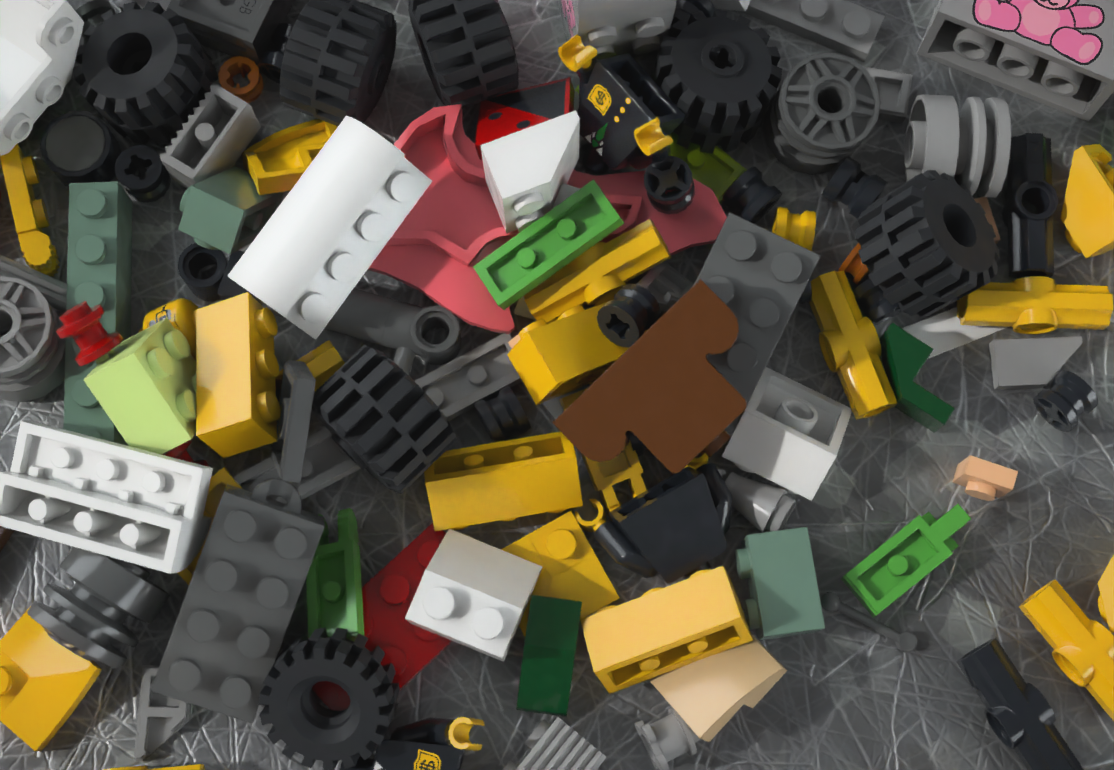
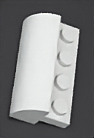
M346 116L228 274V277L316 340L429 187L432 180L408 161L401 150L380 134L358 120Z
M21 421L11 470L0 472V526L169 574L177 573L184 570L194 560L207 536L212 518L204 516L203 513L213 468L34 421Z

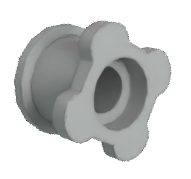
M673 707L668 709V716L650 725L648 723L644 724L643 720L635 723L637 733L655 769L669 770L668 761L686 752L690 756L696 754L695 742L701 740Z

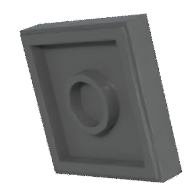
M293 360L284 362L278 401L281 415L277 420V442L272 443L271 457L282 481L301 483L316 380L305 362Z

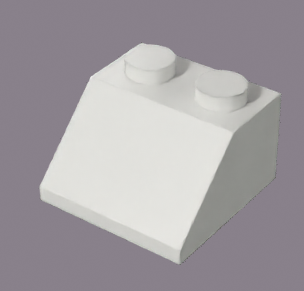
M576 110L481 145L486 184L506 234L517 229L519 232L523 231L552 210L561 184L568 183L579 159L580 119Z
M765 367L722 457L732 461L743 471L756 473L778 484L781 489L788 490L790 494L801 495L812 501L838 454L852 413L851 408Z
M449 529L423 574L405 619L410 624L504 662L542 566Z

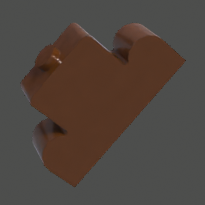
M700 279L552 423L584 456L597 462L610 461L621 454L629 444L631 435L629 431H632L672 473H679L701 451L708 457H711L731 437L725 428L747 407L745 397L707 359L708 354H721L733 347L739 335L737 318L732 310Z

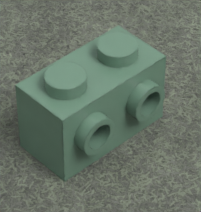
M234 166L187 188L180 202L179 208L183 215L178 230L194 237V241L204 248L222 250L232 254L254 241L280 206L284 192L259 195L251 175Z
M808 527L747 535L741 541L742 549L735 550V559L740 580L747 579L750 599H745L743 605L749 630L756 629L757 639L766 640L817 633L825 629Z

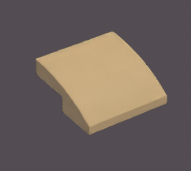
M752 633L753 641L648 679L694 733L704 741L710 742L743 705L754 708L787 672V669Z

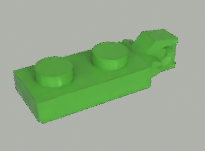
M959 504L955 505L938 520L930 512H927L922 517L919 515L847 572L841 580L871 616L875 618L953 554L952 551L959 545L951 536L964 527L971 518Z

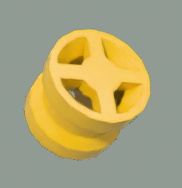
M777 206L771 232L812 251L816 229V211L806 210L802 214L791 213L786 207Z

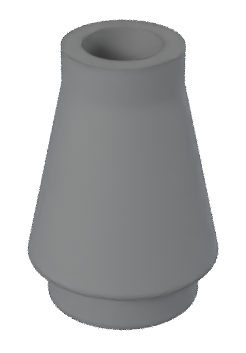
M734 472L725 481L732 495V507L762 533L767 532V530L771 532L784 528L796 504V500L787 496L788 490L741 477Z

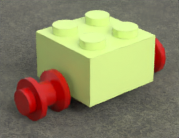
M84 301L62 314L59 319L64 325L56 333L60 339L72 337L81 350L75 361L79 366H84L92 361L98 364L83 380L128 446L210 467L205 459L193 461L187 452V448L196 434V361L191 355L190 345L184 334L174 329L168 318H165L123 341L124 338L119 332L107 333L99 320L105 312L101 304L90 308L87 302Z

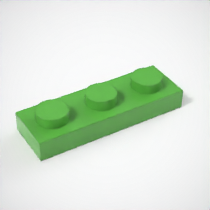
M593 179L478 262L473 268L497 305L505 310L622 226L624 221Z

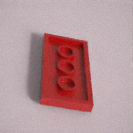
M433 523L362 587L364 636L369 638L364 647L372 652L379 646L385 652L381 665L393 664L396 674L391 683H399V692L453 642L410 624L405 619L423 574L446 535L444 530L435 531ZM320 681L313 686L312 690L330 710L343 711L350 706L349 695L339 685L328 681Z

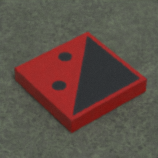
M568 77L510 91L480 102L475 148L479 159L483 160L482 144L574 111L575 91L571 78Z

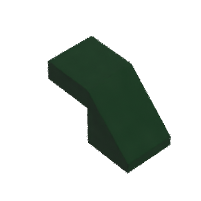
M891 323L879 340L885 373L898 402L894 407L935 433L945 425L955 408L913 382L934 349L899 326Z
M531 595L516 710L567 717L582 602Z

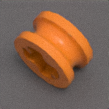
M243 56L232 57L226 60L219 69L218 80L221 87L245 102L250 103L256 100L262 93L264 86L263 78L256 63L251 59ZM238 73H241L242 77H245L246 73H248L247 77L250 83L242 88L237 83L236 88H234L235 84L232 78Z
M859 243L853 248L838 270L852 274V282L857 285L869 271L867 266L861 261L858 251L862 248Z

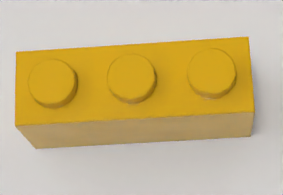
M249 292L196 310V436L223 458L277 442V420L280 418L281 410L276 398L275 377L279 375V365L274 354V336L277 335L278 326L272 311L267 307L264 308Z
M617 292L603 297L592 308L585 310L582 305H578L560 315L557 321L547 324L544 319H540L529 324L519 332L518 335L521 339L507 355L536 405L595 382L630 348L621 347L611 342L602 333L597 321L598 311L608 301L614 300V295Z
M561 431L447 450L424 472L435 531L447 529L460 530L470 525L494 521H512L518 517L546 512L559 513L569 508L583 506L574 446Z
M724 566L712 570H700L686 580L665 588L650 589L639 598L618 606L610 605L603 607L594 615L580 620L593 671L609 694L753 641L737 592Z

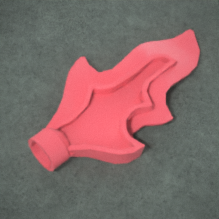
M462 104L433 107L412 121L394 143V146L405 154L404 157L429 177L432 182L368 270L390 276L419 290L470 325L493 332L510 334L515 329L510 306L503 310L497 305L473 266L520 232L517 229L506 234L486 184L483 160L479 159L475 144L465 135ZM574 169L567 185L582 188L594 179L624 221L622 226L599 242L607 243L650 219L660 232L672 256L690 247L715 243L727 218L713 190L694 178L695 196L692 203L685 210L677 214H665L656 210L648 199L644 186L646 170L595 176ZM674 188V189H671V190H667V191L665 192V194H667V193H669V192H673V191H678V190L675 189V188Z

